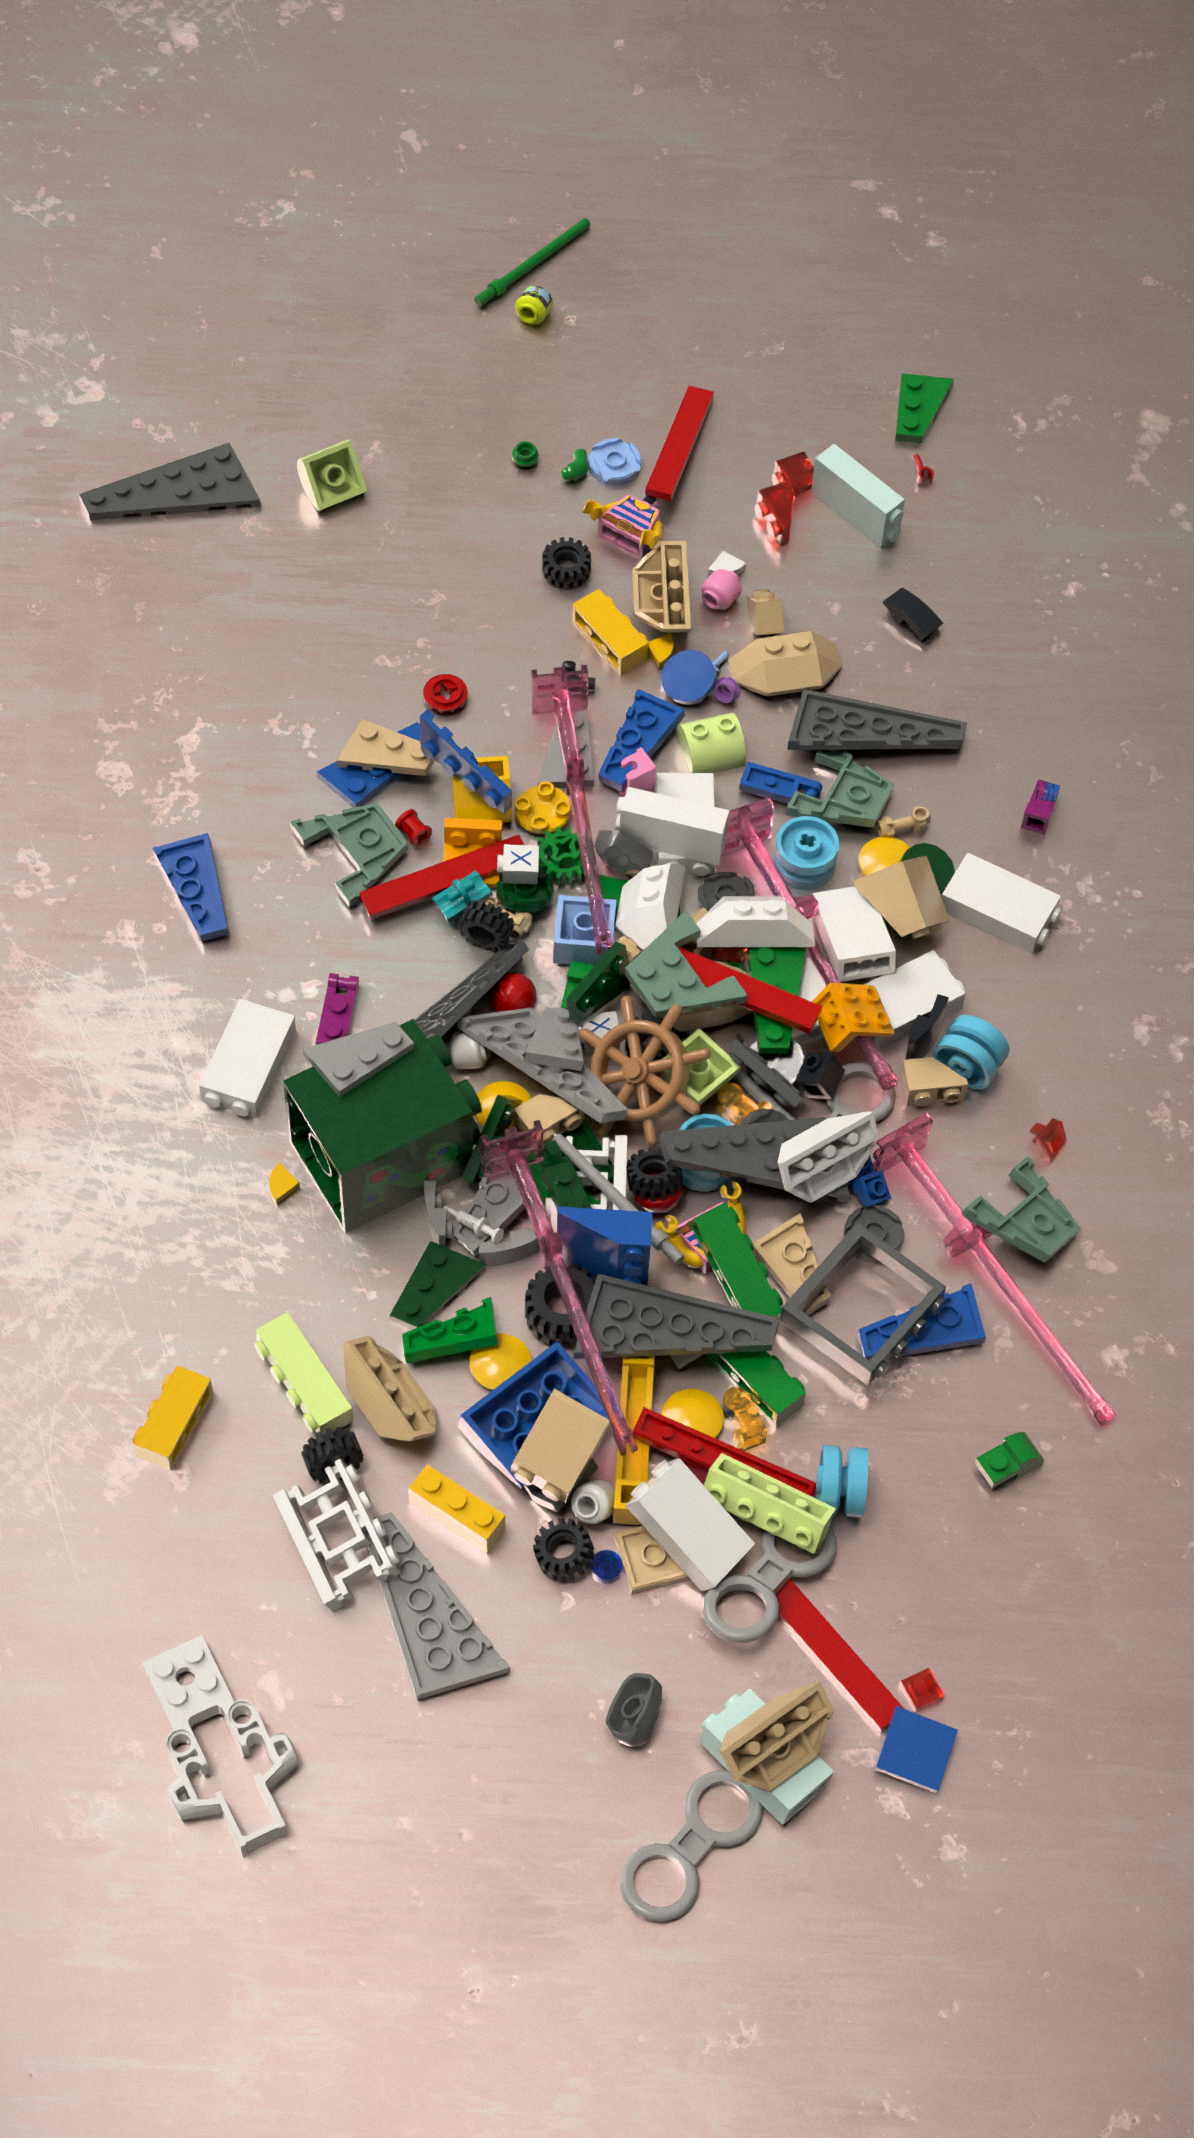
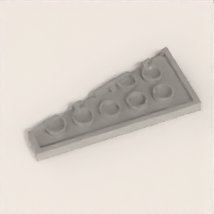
M532 1007L465 1016L458 1020L456 1026L458 1029L599 1123L625 1119L628 1109L585 1063H583L581 1071L523 1062L528 1046L541 1019Z
M391 1512L373 1517L374 1519L379 1518L387 1533V1535L383 1536L387 1547L389 1545L393 1546L400 1559V1562L396 1564L400 1574L395 1577L391 1574L387 1576V1580L383 1582L379 1580L416 1700L509 1673L510 1666L499 1656L493 1648L491 1641L487 1636L483 1635L474 1623L471 1615L446 1582L442 1581L430 1561L422 1555L414 1544V1540L395 1515ZM367 1530L365 1533L371 1543L368 1545L371 1556L374 1555L382 1565L384 1563Z

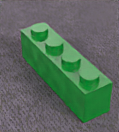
M724 1202L690 1220L688 1224L732 1307L772 1317L780 1314L783 1300L779 1292L775 1288L772 1289L766 1279L769 1277L768 1271L761 1261L757 1262L752 1252L754 1245L747 1234L743 1235L738 1223H740V1219L732 1206L728 1207L727 1203Z
M767 1351L706 1353L775 1428L803 1407L806 1394L803 1384L796 1377H790L784 1370L782 1362L775 1355L771 1356Z

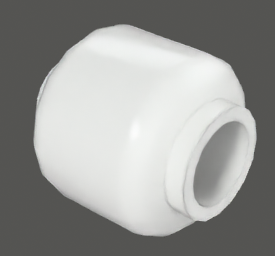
M463 1031L453 1033L450 1043H446L452 1063L459 1070L481 1068L491 1056L490 1049Z
M600 1479L591 1480L579 1486L571 1499L572 1510L575 1516L588 1524H597L609 1518L614 1512L615 1490L608 1482Z

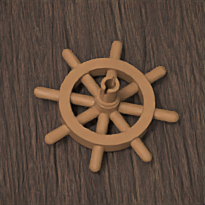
M624 996L621 999L624 1023L609 1030L602 1038L587 1028L580 1030L579 1037L595 1048L590 1063V1070L609 1090V1085L626 1081L617 1095L618 1100L624 1106L634 1090H637L640 1109L627 1108L628 1111L623 1120L642 1123L646 1144L654 1147L658 1142L654 1120L667 1115L677 1104L693 1115L700 1112V1106L684 1095L690 1075L689 1064L707 1060L711 1053L707 1048L686 1052L679 1037L671 1031L682 1013V1007L679 1004L672 1005L662 1023L658 1024L647 1020H636L633 1000L629 996ZM639 1034L654 1035L642 1054ZM625 1039L628 1040L630 1057L616 1048ZM664 1043L671 1057L653 1061ZM612 1059L622 1066V1070L607 1073L609 1060ZM672 1069L670 1084L659 1078L658 1072ZM648 1086L653 1087L661 1094H663V1096L652 1105ZM616 1121L600 1123L596 1130L597 1136L600 1138L606 1137Z

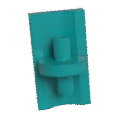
M474 871L460 881L458 879L452 881V886L434 896L433 902L448 922H454L462 916L469 902L471 903L474 900L478 903L480 900L484 901L492 896V891L484 883L479 873Z

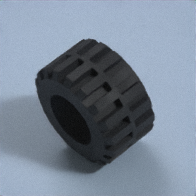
M565 1262L558 1263L556 1268L551 1264L546 1266L545 1272L539 1270L535 1273V1280L531 1279L529 1281L528 1290L525 1293V1318L527 1319L529 1330L533 1329V1335L537 1339L543 1337L544 1344L549 1346L551 1342L556 1343L558 1341L561 1346L562 1344H568L569 1348L576 1347L596 1282L595 1276L589 1278L590 1271L585 1268L580 1271L578 1270V1265L573 1263L571 1267H565ZM568 1297L578 1302L580 1308L572 1313L560 1314L552 1311L547 1304L555 1298Z

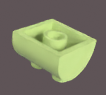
M349 439L300 458L297 461L298 474L304 491L312 505L319 511L368 491L352 442Z
M733 712L677 725L676 734L690 773H714L746 765L745 741L740 723Z
M698 1029L682 1043L686 1052L707 1048L711 1053L709 1059L689 1064L690 1075L684 1095L700 1106L740 1072L741 1066L703 1031ZM670 1053L667 1054L664 1058L671 1057ZM672 1069L658 1072L659 1078L670 1084Z

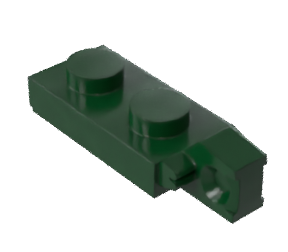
M556 1140L544 1143L541 1153L545 1161L541 1163V1175L557 1212L558 1206L592 1208L568 1155L562 1156Z

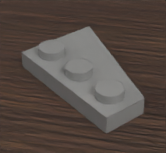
M587 711L559 712L538 785L541 782L547 781L551 782L556 788L594 786Z
M545 1008L523 1062L581 1071L584 1059L577 1024L570 1019L567 1009Z
M396 1022L303 1048V1055L334 1092L341 1097L414 1050V1042Z
M496 1153L492 1160L493 1165L487 1176L482 1178L475 1198L472 1202H469L465 1209V1212L478 1219L482 1217L487 1218L490 1222L489 1227L494 1230L496 1228L504 1229L540 1195L539 1190ZM459 1222L452 1233L454 1238L474 1256L479 1253V1242L491 1240V1236L487 1234L482 1237L476 1236L473 1229Z

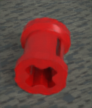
M414 809L405 811L396 820V828L404 831L414 847L421 846L432 835V828L421 822L418 818V813Z

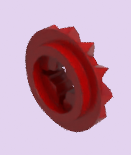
M436 675L429 679L423 688L424 702L429 704L431 710L438 709L441 714L447 710L453 713L456 708H462L465 700H467V686L462 679L455 675ZM442 688L447 694H450L448 700L441 696Z

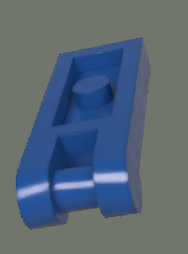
M747 762L739 784V790L787 804H789L795 791L802 790L805 791L806 795L816 798L820 796L823 785L816 780Z

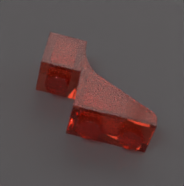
M804 451L775 461L774 473L772 474L774 485L758 491L757 503H755L756 513L759 518L764 519L769 535L772 538L775 537L780 547L789 543L792 502L799 494L812 488L814 466Z

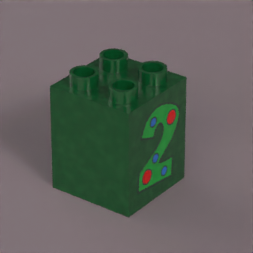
M414 1018L399 1025L414 1042V1050L341 1097L334 1092L313 1066L283 1080L289 1141L345 1233L423 1196L424 1181H436L437 1189L463 1176L472 1155L473 1146L476 1145L481 1134L473 1116L482 1112L481 1103L474 1088L466 1079L457 1084L454 1083L446 1070L452 1066V1059L444 1041L437 1033L426 1038Z

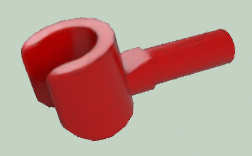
M919 454L914 455L913 459L918 468L917 484L922 485V476L927 477L929 482L932 483L934 477L933 469L923 465Z

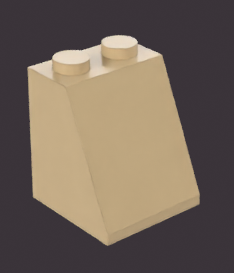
M927 856L901 861L853 881L855 887L901 937L912 934L915 939L942 930L940 924L950 921Z
M554 1389L515 1457L510 1471L523 1484L531 1485L532 1483L542 1489V1493L553 1501L561 1500L566 1503L603 1441L610 1420Z

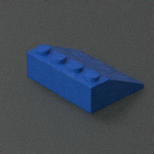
M558 1206L556 1267H558V1263L565 1262V1267H571L573 1263L578 1265V1270L580 1271L583 1268L590 1271L589 1278L592 1276L597 1278V1275L601 1274L647 1286L653 1212Z
M558 1341L460 1415L458 1428L485 1458L520 1489L526 1484L518 1481L514 1473L510 1471L513 1461L554 1389L608 1420L618 1413Z

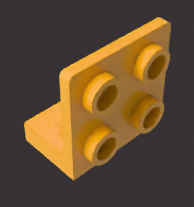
M445 818L443 862L502 841V820ZM500 873L483 879L484 883L488 887H497Z
M830 982L811 1001L823 1006L818 1022L831 1052H840L856 1035L891 1037L895 1033L879 993L873 985Z

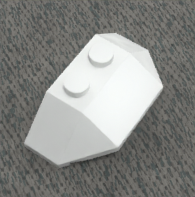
M670 863L644 868L622 886L615 927L623 936L631 937L639 945L638 948L641 951L648 947L677 919L686 871L684 865Z
M723 896L696 923L701 930L700 937L696 938L697 947H815L812 923L782 896Z
M868 1111L828 1118L784 1142L781 1145L778 1158V1166L784 1189L812 1203L857 1177L867 1161L872 1147H875L880 1140L873 1112Z

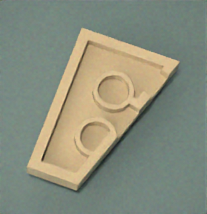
M362 719L336 762L337 767L347 768L348 765L362 766V770L373 771L375 767L390 769L392 773L426 776L435 760L428 759L422 753L420 741Z
M801 1213L753 1242V1253L764 1264L789 1297L798 1290L819 1266L812 1250L811 1240L806 1234ZM828 1286L804 1311L805 1314L809 1315L830 1302L831 1294Z

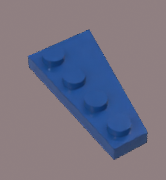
M637 689L634 696L635 701L632 707L629 706L626 720L616 734L615 744L613 747H610L598 773L599 782L621 792L627 787L626 774L632 770L633 765L630 764L625 768H621L622 760L636 753V749L640 747L651 758L685 717L683 708L640 689Z
M427 709L420 715V744L422 753L428 759H434L442 765L446 773L460 779L468 790L475 791L482 796L490 807L497 808L505 814L512 807V790L486 765L479 767L474 753L466 746L461 749L452 739L454 734L446 726L440 729L432 721L435 716Z
M416 722L397 733L420 741V724ZM334 762L318 770L317 778L354 808L363 806L402 773H392L390 769L375 767L373 771L362 770V766L348 765L347 768L337 767V762Z
M205 833L153 847L161 866L201 941L230 934L209 834Z
M971 1283L962 1286L959 1291L944 1294L946 1302L940 1307L939 1313L936 1315L931 1313L926 1319L927 1325L917 1337L915 1335L911 1336L907 1341L909 1343L908 1347L901 1356L985 1343L986 1336ZM918 1305L909 1308L908 1312L898 1316H889L858 1329L857 1335L862 1356L870 1360Z

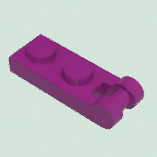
M336 973L329 974L315 1042L316 1045L349 1035L359 988L358 976L344 978L339 977V974ZM337 989H346L347 995L337 994Z

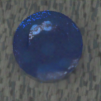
M602 1550L594 1555V1560H591V1574L596 1581L603 1584H611L620 1578L623 1562L616 1552Z

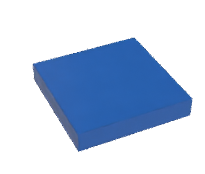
M896 1706L874 1770L937 1793L958 1729Z

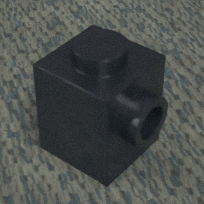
M807 1052L794 1082L808 1098L833 1100L845 1069L838 1062L836 1056L830 1052Z

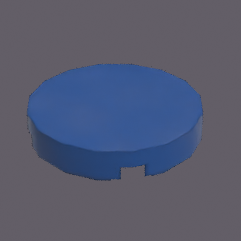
M695 650L681 651L672 656L664 665L661 674L662 686L667 695L676 703L683 705L698 704L714 690L717 682L716 668L710 658L702 652Z

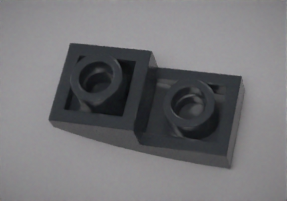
M903 587L882 602L896 621L901 623L905 620L921 641L944 624L930 607Z

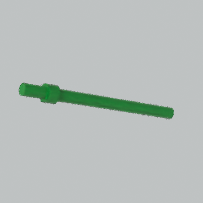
M583 218L501 279L493 280L487 285V289L474 298L475 303L481 306L492 297L497 298L505 292L506 287L589 228L591 225L589 220Z

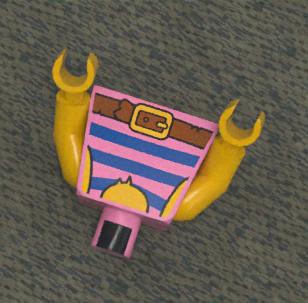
M626 495L620 501L617 500L606 505H601L592 499L586 501L582 513L590 514V518L593 521L599 519L598 536L642 559L649 546L651 549H654L658 541H663V524L659 521L660 512L656 509L659 505L657 498L645 495L642 500H639L631 495Z
M732 1182L734 1193L729 1196L726 1186L722 1185L720 1194L723 1198L728 1199V1207L732 1206L737 1212L740 1219L738 1226L744 1235L746 1234V1219L740 1201H737L741 1194V1187L737 1182ZM724 1201L679 1225L674 1216L667 1215L665 1219L669 1224L668 1229L664 1227L661 1221L655 1225L657 1229H662L670 1237L669 1241L685 1256L681 1263L692 1268H699L704 1274L712 1272L713 1269L688 1222L719 1206Z

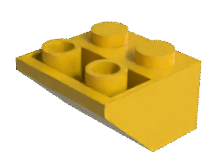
M508 756L476 758L479 767L486 765L511 789ZM451 776L455 818L502 820V823L513 822L512 807L505 814L497 808L490 807L482 796L475 791L468 790L456 776Z

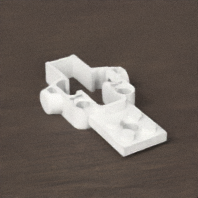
M202 1635L142 1662L147 1677L173 1729L167 1736L166 1747L170 1762L178 1779L167 1787V1794L179 1819L186 1820L222 1815L242 1857L267 1843L286 1837V1825L269 1790L298 1765V1757L289 1737L285 1733L268 1735L255 1706L247 1700H233ZM182 1672L193 1673L195 1679L189 1685H181L176 1681L178 1675ZM217 1714L224 1716L243 1758L249 1755V1748L252 1745L260 1744L273 1762V1765L263 1776L260 1772L254 1774L256 1786L273 1819V1823L246 1836L241 1834L221 1791L215 1793L216 1798L198 1799L189 1781V1776L192 1773L197 1772L203 1776L210 1774L208 1763L191 1727ZM243 1714L251 1717L245 1724H238L234 1721L236 1717ZM180 1743L190 1745L186 1752L178 1753L174 1751V1748Z

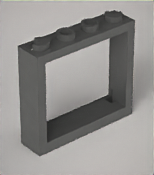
M857 1223L782 1306L780 1321L869 1386L876 1377L879 1379L881 1375H885L890 1366L888 1363L894 1356L899 1358L904 1353L909 1344L907 1341L911 1336L915 1335L917 1337L927 1325L926 1319L931 1313L934 1315L939 1313L940 1307L946 1302L944 1299L946 1286ZM860 1248L864 1249L926 1295L870 1360L866 1359L804 1313Z

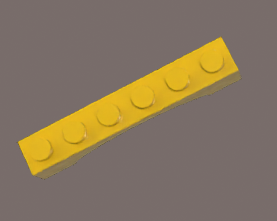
M655 1356L623 1357L613 1523L642 1525L625 1505L633 1498L631 1492L640 1483L648 1482L649 1445L631 1438V1434L643 1407L650 1410L652 1407Z

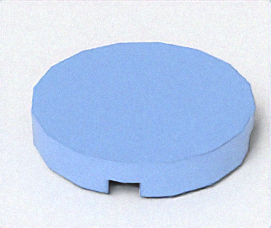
M605 439L597 443L589 454L588 466L590 473L603 484L613 486L625 485L633 481L640 473L642 463L640 451L634 444L622 442V439Z

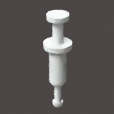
M448 1205L444 1207L447 1208V1213L456 1216L459 1223L473 1229L476 1236L482 1237L487 1234L491 1236V1240L494 1243H499L502 1240L504 1230L501 1228L494 1230L489 1227L490 1222L487 1218L482 1217L478 1219L465 1211L457 1212Z

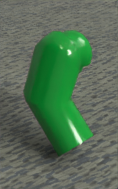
M576 449L573 452L574 462L561 470V476L566 482H570L572 479L577 480L587 474L586 450Z

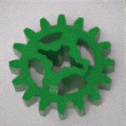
M556 827L554 834L547 830L545 831V839L542 837L537 838V846H539L538 875L546 873V878L549 880L552 878L556 879V885H560L562 880H566L568 885H572L573 878L581 882L583 874H590L591 866H594L595 848L590 846L589 837L582 839V831L579 830L573 834L571 833V827H567L566 832H561V829Z

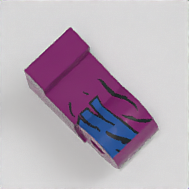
M1038 779L1031 799L1025 809L1021 828L1042 835L1046 834L1055 809L1060 785ZM1029 817L1044 821V823L1040 825L1034 824Z

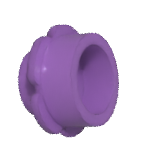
M721 677L714 688L716 698L722 703H733L741 694L737 681L731 677Z

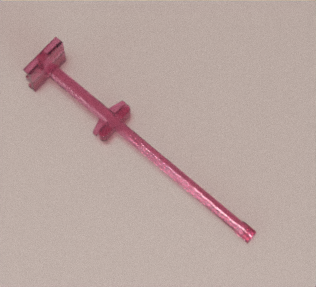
M586 664L581 665V671L565 672V667L553 668V673L537 675V669L531 670L532 715L555 712L565 768L566 796H571L594 929V944L596 953L601 955L602 945H606V950L608 951L612 946V939L606 919L584 792V760L579 755L572 715L574 710L588 709V668Z
M770 797L729 811L727 841L722 856L746 848L772 895L782 896L806 919L815 917L818 910L817 899L814 895L793 897L763 844L764 841L771 839L774 804ZM814 936L815 947H806V952L824 984L827 986L830 982L841 983ZM856 1035L855 1038L872 1066L874 1075L882 1089L888 1091L896 1087L899 1080L891 1066L885 1061L872 1036Z
M928 1113L922 1114L877 1140V1145L880 1148L873 1153V1158L876 1160L873 1162L874 1170H883L884 1172L901 1161L905 1163L953 1227L941 1242L944 1248L949 1246L947 1250L950 1257H957L969 1249L972 1250L1089 1406L1088 1409L1102 1426L1115 1417L1114 1415H1116L1106 1400L1098 1394L984 1242L993 1234L961 1215L963 1210L920 1155L919 1151L925 1148L933 1125V1120Z
M540 1120L534 1121L533 1129L518 1133L515 1126L505 1129L504 1137L489 1141L487 1135L481 1136V1168L485 1177L511 1170L541 1247L542 1266L544 1269L550 1268L607 1417L610 1420L613 1436L620 1455L626 1456V1443H628L633 1454L638 1450V1446L631 1428L627 1425L563 1260L561 1234L559 1231L554 1232L528 1166L543 1161L541 1150H543V1128Z

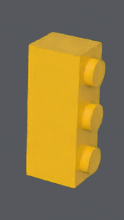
M600 589L572 604L573 623L620 675L647 660L649 643L646 636L641 632L639 633L632 626L629 617L625 614L622 615L616 608L614 601L609 596L606 597Z
M179 1365L175 1367L172 1374L168 1373L166 1375L158 1401H152L147 1412L148 1419L143 1427L139 1426L133 1437V1444L138 1458L170 1471L213 1393L211 1378Z
M428 1464L408 1488L409 1503L485 1554H488L505 1531V1515Z

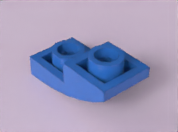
M869 1155L857 1177L848 1181L865 1207L891 1199L883 1170H874Z

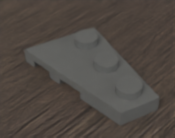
M738 1033L728 1046V1049L732 1051L729 1056L741 1067L744 1064L754 1071L751 1074L752 1077L765 1087L768 1083L776 1090L774 1096L785 1106L791 1104L796 1107L804 1095L779 1071L767 1067L768 1063L761 1054H758L752 1048L748 1050L743 1045L746 1040Z

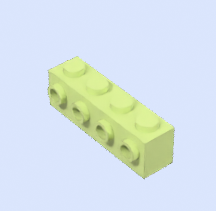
M288 1312L255 1330L257 1342L254 1343V1347L262 1360L268 1359L272 1365L270 1371L278 1384L284 1383L288 1389L286 1395L294 1408L300 1407L304 1413L302 1419L310 1432L315 1430L316 1433L321 1431L322 1434H325L328 1428L335 1431L336 1427H344L353 1422L351 1405Z
M723 1453L719 1455L710 1467L704 1483L705 1488L726 1511L815 1554L825 1539L836 1508Z

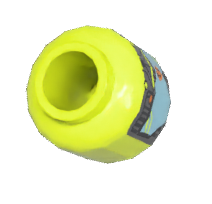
M535 285L529 286L518 297L515 311L523 322L537 325L542 323L553 307V299L546 289Z

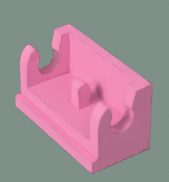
M642 747L636 749V753L624 758L621 762V768H625L630 764L633 765L632 770L626 774L627 787L623 792H619V797L625 796L628 787L655 793L657 767Z

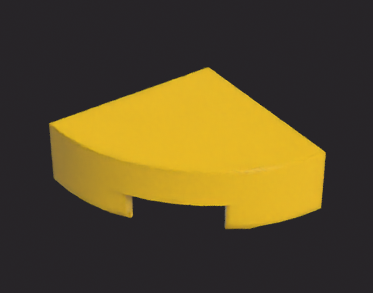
M671 633L648 642V653L658 668L663 667L672 655L674 642Z
M281 1163L275 1166L269 1178L271 1197L277 1205L300 1187L299 1181Z

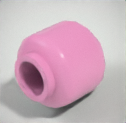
M725 569L714 571L701 586L702 599L711 609L725 610L729 608L742 592L738 575L733 571Z

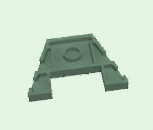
M818 750L815 762L840 771L824 801L795 791L787 806L785 815L792 817L812 816L829 822L874 828L893 792L895 784L866 765L863 768L852 760L853 756L847 751L841 753L838 750Z
M378 803L342 810L341 814L326 816L321 814L316 815L313 820L301 822V819L290 822L291 830L303 846L330 833L358 871L335 883L337 892L349 907L353 906L360 899L359 892L371 888L408 850V842Z
M687 911L682 913L625 967L626 977L655 1018L666 1016L674 1004H679L682 1007V1013L693 1012V1008L704 1006L717 1008L721 1007L722 1003L735 1001L736 1004L747 1001L746 992L734 976H730L706 988L682 955L678 947L700 937L701 932Z
M1027 1156L1009 1174L1014 1181L1030 1194L1025 1200L1004 1216L980 1195L965 1208L961 1215L1045 1263L1074 1238L1081 1228L1060 1199L1055 1201L1047 1189L1049 1183L1043 1176H1037L1032 1169L1035 1164Z

